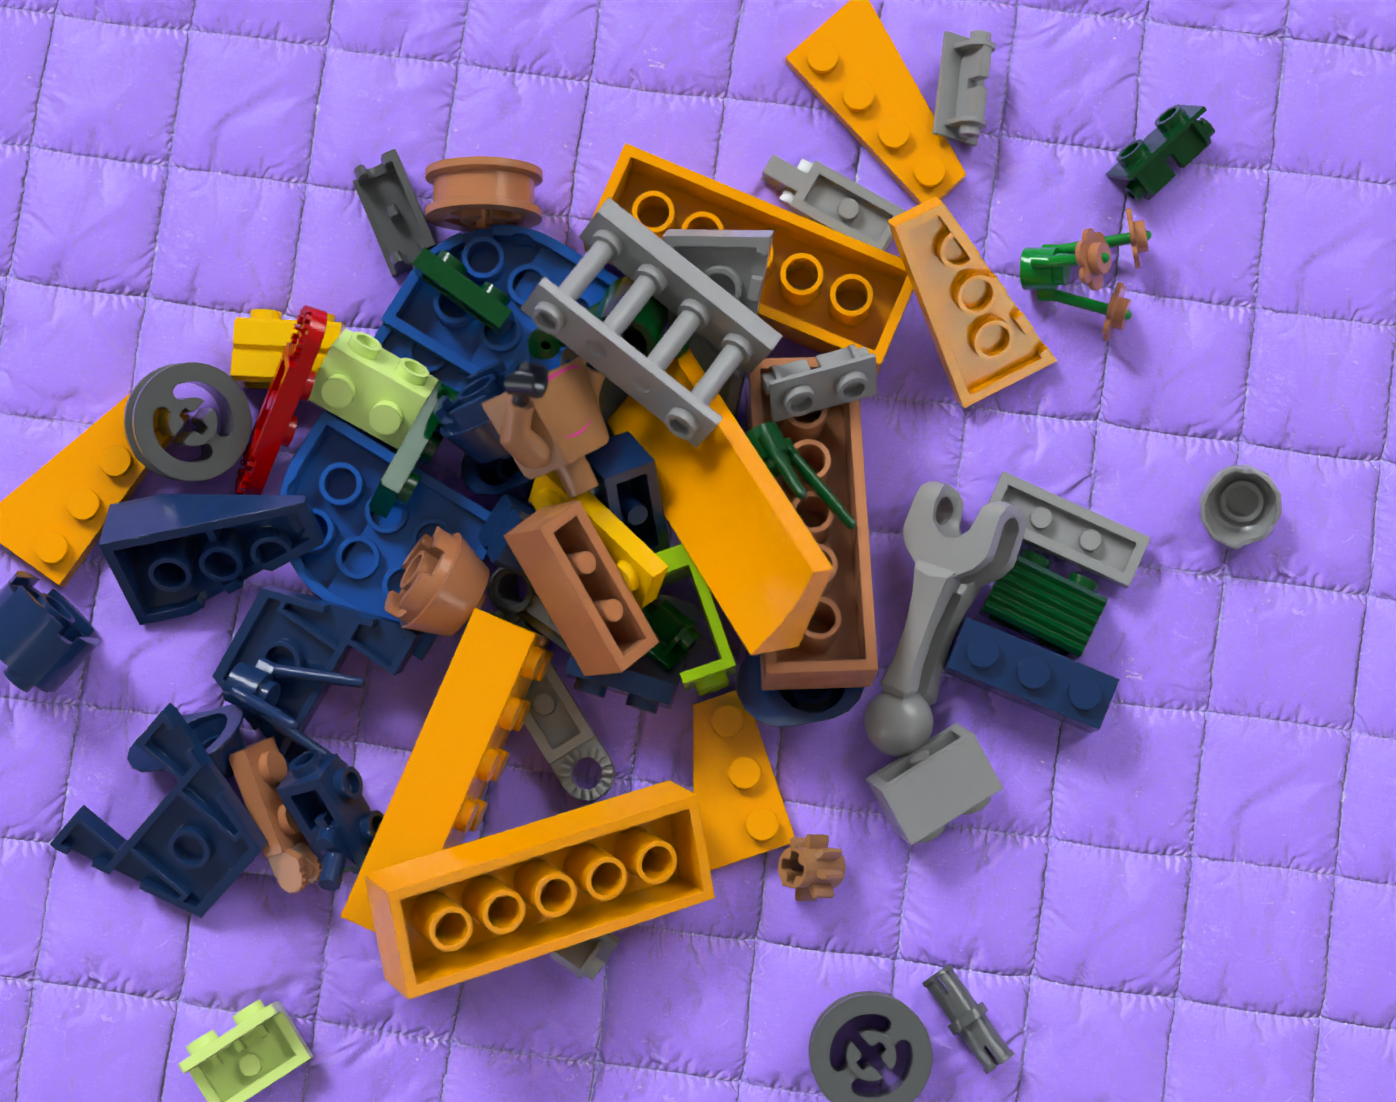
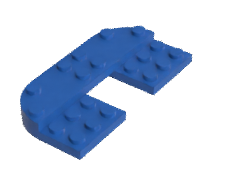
M491 225L492 228L475 230L465 234L457 233L437 244L430 251L438 255L441 250H445L467 267L468 270L464 274L465 277L479 287L487 281L511 299L507 307L513 311L515 321L503 337L497 335L416 276L413 269L382 316V325L374 338L380 342L383 349L399 358H410L418 361L428 369L430 375L458 392L468 385L465 378L499 361H503L508 369L517 360L519 364L526 362L543 365L549 372L560 367L562 351L568 346L560 348L557 355L551 359L542 360L534 358L528 349V337L538 327L532 318L520 308L544 276L559 287L583 258L581 254L544 233L521 226ZM602 268L576 302L585 309L601 301L606 289L613 281L620 278ZM323 410L293 457L283 479L280 495H306L324 535V543L290 561L303 582L323 600L400 622L398 618L385 611V601L389 591L393 590L398 594L400 593V582L406 571L401 566L417 542L425 534L433 537L436 527H440L451 535L460 533L479 558L485 562L488 557L487 550L483 548L478 536L491 512L422 471L420 468L424 462L421 460L418 461L413 470L414 473L421 476V479L406 505L396 500L387 518L369 510L370 507L368 505L398 449L335 414ZM425 632L412 655L423 661L439 635Z

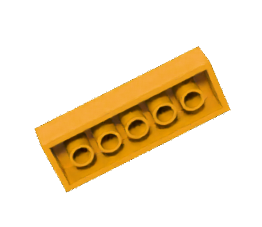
M625 143L593 216L604 202L610 198L662 240L664 233L668 229L775 230L758 317L780 333L782 337L822 354L847 348L848 345L852 344L857 349L866 347L869 354L874 353L876 356V376H878L914 292L902 258ZM583 241L585 253H587L591 247Z
M474 608L340 917L375 932L364 874L461 845L468 830L475 832L478 829L488 806V802L481 800L490 780L494 782L499 780L510 753L503 750L511 730L520 731L529 713L531 702L525 700L533 679L541 682L550 665L553 652L547 650L550 642L549 638L492 613Z
M670 780L364 874L385 980L408 1000L715 898L698 795Z

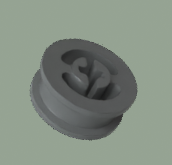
M176 363L153 370L134 387L124 411L125 436L134 456L151 472L172 480L202 481L221 475L239 460L246 449L251 434V411L241 387L224 371L204 363ZM188 382L202 387L215 399L221 413V428L218 434L216 431L218 418L213 408H200L191 420L192 424L196 427L195 431H182L171 442L178 446L201 447L202 453L199 458L185 462L174 458L161 447L154 433L153 419L154 412L157 409L159 411L158 428L163 436H175L184 425L183 419L179 417L180 413L194 412L204 402L200 398H176L174 396L173 390L175 386Z
M860 991L837 999L818 1017L809 1039L808 1056L811 1071L820 1090L830 1102H913L923 1090L930 1075L932 1047L925 1026L906 1004L885 993ZM865 1014L880 1015L888 1020L887 1025L883 1029L866 1026L857 1029V1031L869 1045L874 1046L879 1042L883 1044L878 1050V1054L891 1071L896 1063V1043L900 1040H906L909 1051L907 1066L901 1077L890 1087L872 1093L852 1089V1083L856 1079L878 1081L883 1077L872 1063L868 1061L861 1065L856 1063L862 1055L849 1037L844 1044V1064L840 1067H834L831 1065L830 1058L831 1044L838 1030L852 1018Z

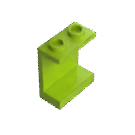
M682 544L655 553L669 566L661 587L691 577L719 660L680 673L685 691L696 688L698 696H703L728 687V676L736 674V664L708 585Z

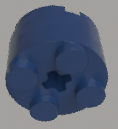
M17 571L0 589V660L7 665L3 673L12 684L24 692L28 693L34 686L46 693L55 692L100 644L99 638L89 637L95 629L83 614L65 597L54 589L48 594L41 593L33 587L40 579L28 572Z

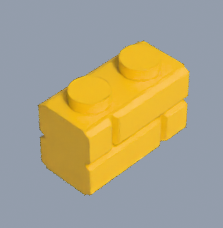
M253 309L250 311V318L236 317L234 320L230 376L241 388L269 389L287 342L290 343L292 340L290 339L291 334L298 331L293 329L294 324H297V320H283L282 312L269 309ZM327 313L328 319L324 338L311 369L316 372V375L331 345L346 329L342 322H335V315Z

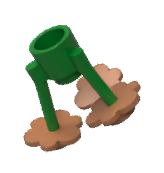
M1131 208L1126 209L1128 233L1104 237L1101 232H1094L1092 228L1083 230L1082 240L1076 242L1042 244V248L1025 247L1020 260V280L1024 290H1037L1038 301H1056L1106 315L1102 334L1103 341L1109 342L1114 328L1123 330L1126 321L1132 317L1130 311L1131 299L1124 298L1126 291L1124 283H1117L1109 304L1058 290V286L1068 284L1070 266H1080V281L1084 284L1087 283L1092 291L1100 290L1103 285V274H1107L1111 267V247L1131 244L1135 269L1141 268L1138 253L1149 251L1147 241L1151 239L1152 234L1145 229L1144 220L1133 221Z

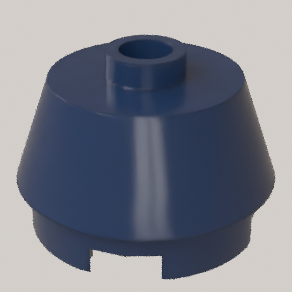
M517 360L509 366V369L503 361L480 369L465 378L468 385L458 393L454 401L451 402L448 396L443 395L433 408V413L441 424L440 434L477 463H488L499 458L506 459L512 456L501 446L500 435L484 411L482 403L506 392L504 386L505 379L513 371H518L520 364Z

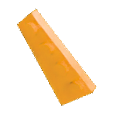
M869 0L848 1L785 57V64L917 205L935 196L939 200H943L965 180L966 173L948 140L945 137L932 134L934 115Z
M935 196L887 220L955 399L963 408L1057 362L1052 352L1038 337L1031 323L1012 301L1005 287L986 265L979 251L941 200Z
M130 394L0 502V544L59 586H66L99 541L110 504L128 501L150 471L134 456L125 436L124 411ZM156 409L154 412L153 429L157 441L165 450L175 436H163L158 428L159 411ZM182 412L179 417L185 423L189 415L186 412Z

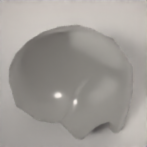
M1247 464L1232 465L1219 470L1209 478L1199 495V518L1213 540L1233 549H1240L1245 545L1266 539L1273 531L1274 525L1277 524L1282 514L1281 493L1270 475Z

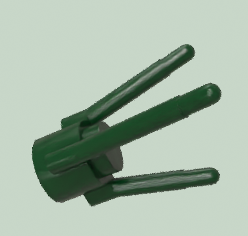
M775 422L760 424L745 433L772 476L776 478L782 475L798 499H805L807 492L792 469V465L848 529L856 527L855 519L798 453L791 438H784Z

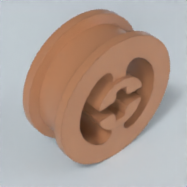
M470 156L440 160L428 165L425 169V180L433 185V202L425 207V219L433 225L446 229L472 232L492 228L491 225L501 224L531 228L542 222V209L535 205V187L543 182V171L532 163L503 157Z

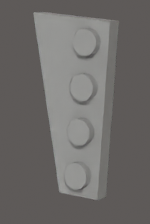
M668 229L664 233V242L758 316L775 230ZM668 309L670 328L678 316ZM695 330L689 349L706 373L721 350ZM738 365L718 392L736 420L746 370Z

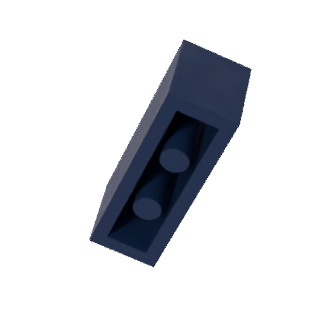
M969 617L962 621L942 671L952 677L1089 733L1100 730L1120 680Z

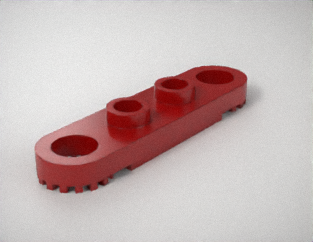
M304 305L303 309L300 310V315L296 319L297 324H294L293 329L298 331L291 334L290 339L292 340L290 343L287 342L253 427L252 442H249V445L246 446L243 459L240 461V465L244 466V469L239 468L237 471L235 493L241 495H261L280 446L289 447L297 426V416L293 414L299 400L307 402L314 386L316 372L311 369L324 338L328 319L327 311Z

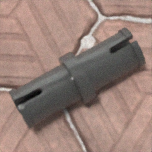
M949 963L925 980L922 985L928 989L950 1020L951 1024L947 1027L953 1035L959 1033L984 1068L985 1074H988L997 1065L1004 1063L1012 1057L1014 1052L1012 1049H1009L985 1015L989 1011L983 1002L977 1004L952 969L953 966Z

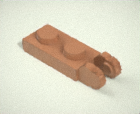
M274 736L255 742L230 754L228 759L247 811L268 841L262 850L264 857L268 858L274 877L278 879L279 888H283L284 892L287 891L289 894L293 892L296 894L306 888V885L310 882L313 884L319 880L322 865L311 851L307 840L276 791L287 775L286 761L278 750Z

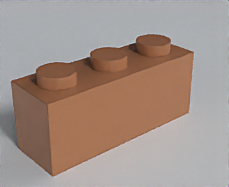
M579 500L541 507L504 535L584 676L622 673L659 643Z

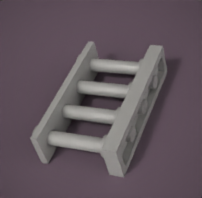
M608 198L579 236L591 248L559 287L544 276L520 309L532 318L538 328L548 334H553L663 421L672 434L687 440L697 448L723 418L712 410L709 405L738 365L751 374L774 349L782 335L612 199ZM609 261L633 280L634 283L607 318L601 322L576 301ZM651 296H653L678 317L648 357H646L620 336ZM696 330L720 349L721 352L690 392L668 375L665 370Z

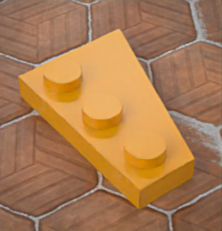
M737 690L693 704V793L698 795L710 871L790 844V838L795 837L756 720L743 708L737 695Z

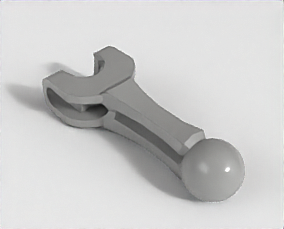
M940 481L927 482L918 489L903 527L905 546L915 562L913 590L907 620L893 661L880 683L883 691L870 701L864 715L866 735L872 745L879 751L890 756H906L922 748L929 740L933 729V715L930 705L937 702L941 674L953 638L962 619L981 587L1001 579L1014 567L1026 528V518L1017 505L996 501L982 506L970 529L961 534L960 523L963 500L960 494L949 484Z

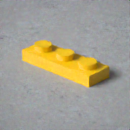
M555 470L535 478L528 500L534 505L535 510L537 511L544 506L579 500L640 609L654 601L658 596L669 566L590 491L569 499Z

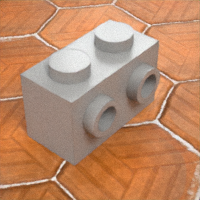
M954 723L930 738L922 748L914 753L899 757L865 778L894 832L911 846L916 842L925 843L935 839L945 830V824L961 814L968 815L983 809L991 801L990 796L1003 789L974 733L958 723Z

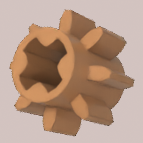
M807 834L806 837H791V847L785 849L781 854L778 863L779 876L783 886L796 888V901H817L818 898H833V888L840 885L843 881L846 865L842 849L828 847L829 835Z

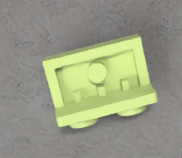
M344 329L331 345L315 377L314 386L308 400L399 449L424 403L434 390L438 379L430 375L428 369L418 361L410 358H399L383 349L380 342L371 335Z
M261 999L236 1013L232 1018L237 1026L222 1036L218 1037L213 1029L187 1045L185 1048L190 1056L178 1063V1066L183 1074L190 1073L207 1102H245L314 1056L281 1002L271 1003L265 1007Z

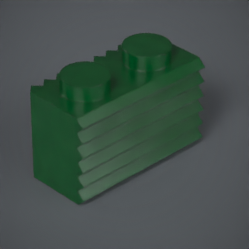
M1022 549L1014 567L1001 579L993 582L978 614L1030 640L1036 641L1040 645L1046 646L1069 659L1077 660L1081 657L1108 598L1097 594L1100 585L1095 581L1071 572L1068 579L1048 570L1051 565L1050 560L1033 551Z

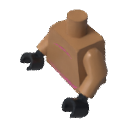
M581 357L549 372L543 365L524 362L520 364L518 371H513L505 379L504 386L506 392L482 403L484 411L500 435L501 446L512 455L523 475L532 480L555 470L569 499L599 485L585 455L607 444L609 440V434L599 406V394L605 376L587 361H583Z

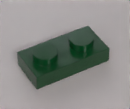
M424 247L413 261L412 267L416 276L500 337H503L515 321L513 311L507 307L511 299L487 281L479 287L465 277L464 274L468 270L467 267L445 250H441L438 255H435Z

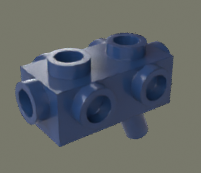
M309 750L297 756L290 763V771L276 791L307 840L311 851L322 865L318 882L319 887L327 891H337L340 889L343 873L352 871L354 874H359L384 814L378 810L371 811L362 796L363 782L359 772L352 766L345 767L338 753L321 757L318 750Z

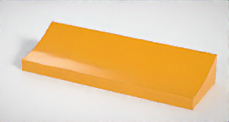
M689 348L681 357L673 359L665 370L668 375L690 392L705 374ZM719 393L715 396L709 407L723 418L697 448L687 440L672 434L663 421L629 395L606 422L614 435L628 431L655 460L664 516L750 655L798 647L830 578L833 567Z

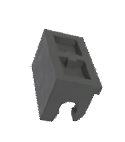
M396 149L383 153L380 158L382 163L373 168L366 169L364 165H358L354 169L356 180H353L393 278L413 270L412 263L424 247L431 250L436 246Z

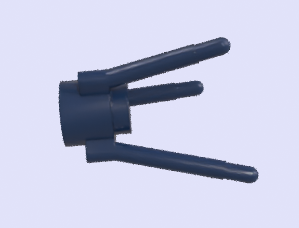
M263 657L258 660L255 667L245 662H240L232 669L223 689L224 701L243 709V712L262 720L306 751L318 750L321 757L328 756V752L298 731V722L275 707L281 693V685L275 682V676L362 688L365 685V680L361 677L281 665Z

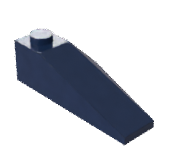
M157 494L110 504L98 545L139 625L191 615L204 608L205 601L223 591L230 594L242 588L244 580L262 570L274 571L321 546L324 543V535L306 495Z

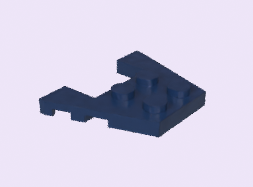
M268 585L261 588L212 677L223 690L230 672L238 663L245 662L255 667L261 657L281 665L338 673L352 647L395 676L403 672L425 632L402 628L400 622L274 585ZM275 676V682L281 685V693L275 707L298 722L297 730L306 735L304 732L331 684ZM244 714V718L253 730L260 729L266 738L274 736L278 750L286 761L287 772L290 771V763L297 756L306 752V750L262 720L250 714ZM324 748L329 755H333V753ZM342 760L345 767H348L349 764Z
M169 703L135 744L178 780L174 788L129 840L123 838L89 808L83 805L53 839L50 845L66 855L73 850L93 859L92 867L110 874L113 870H116L140 881L139 889L202 918L258 856L268 841L178 709Z

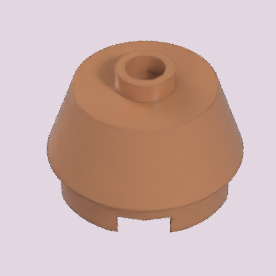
M436 527L433 537L428 534L423 535L403 562L401 568L406 571L400 582L401 591L399 594L393 590L388 592L385 601V611L398 618L402 628L450 637L466 621L469 622L474 608L481 609L486 597L484 591L489 580L490 571L460 533L451 535L440 527Z

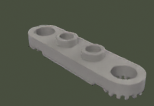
M500 610L490 612L533 631L529 624L516 614L504 613ZM551 661L541 682L533 679L525 700L531 702V707L524 724L569 795L584 801L600 799L611 790L614 784L615 766ZM584 758L595 759L602 768L603 776L601 781L592 789L580 788L573 779L575 765Z

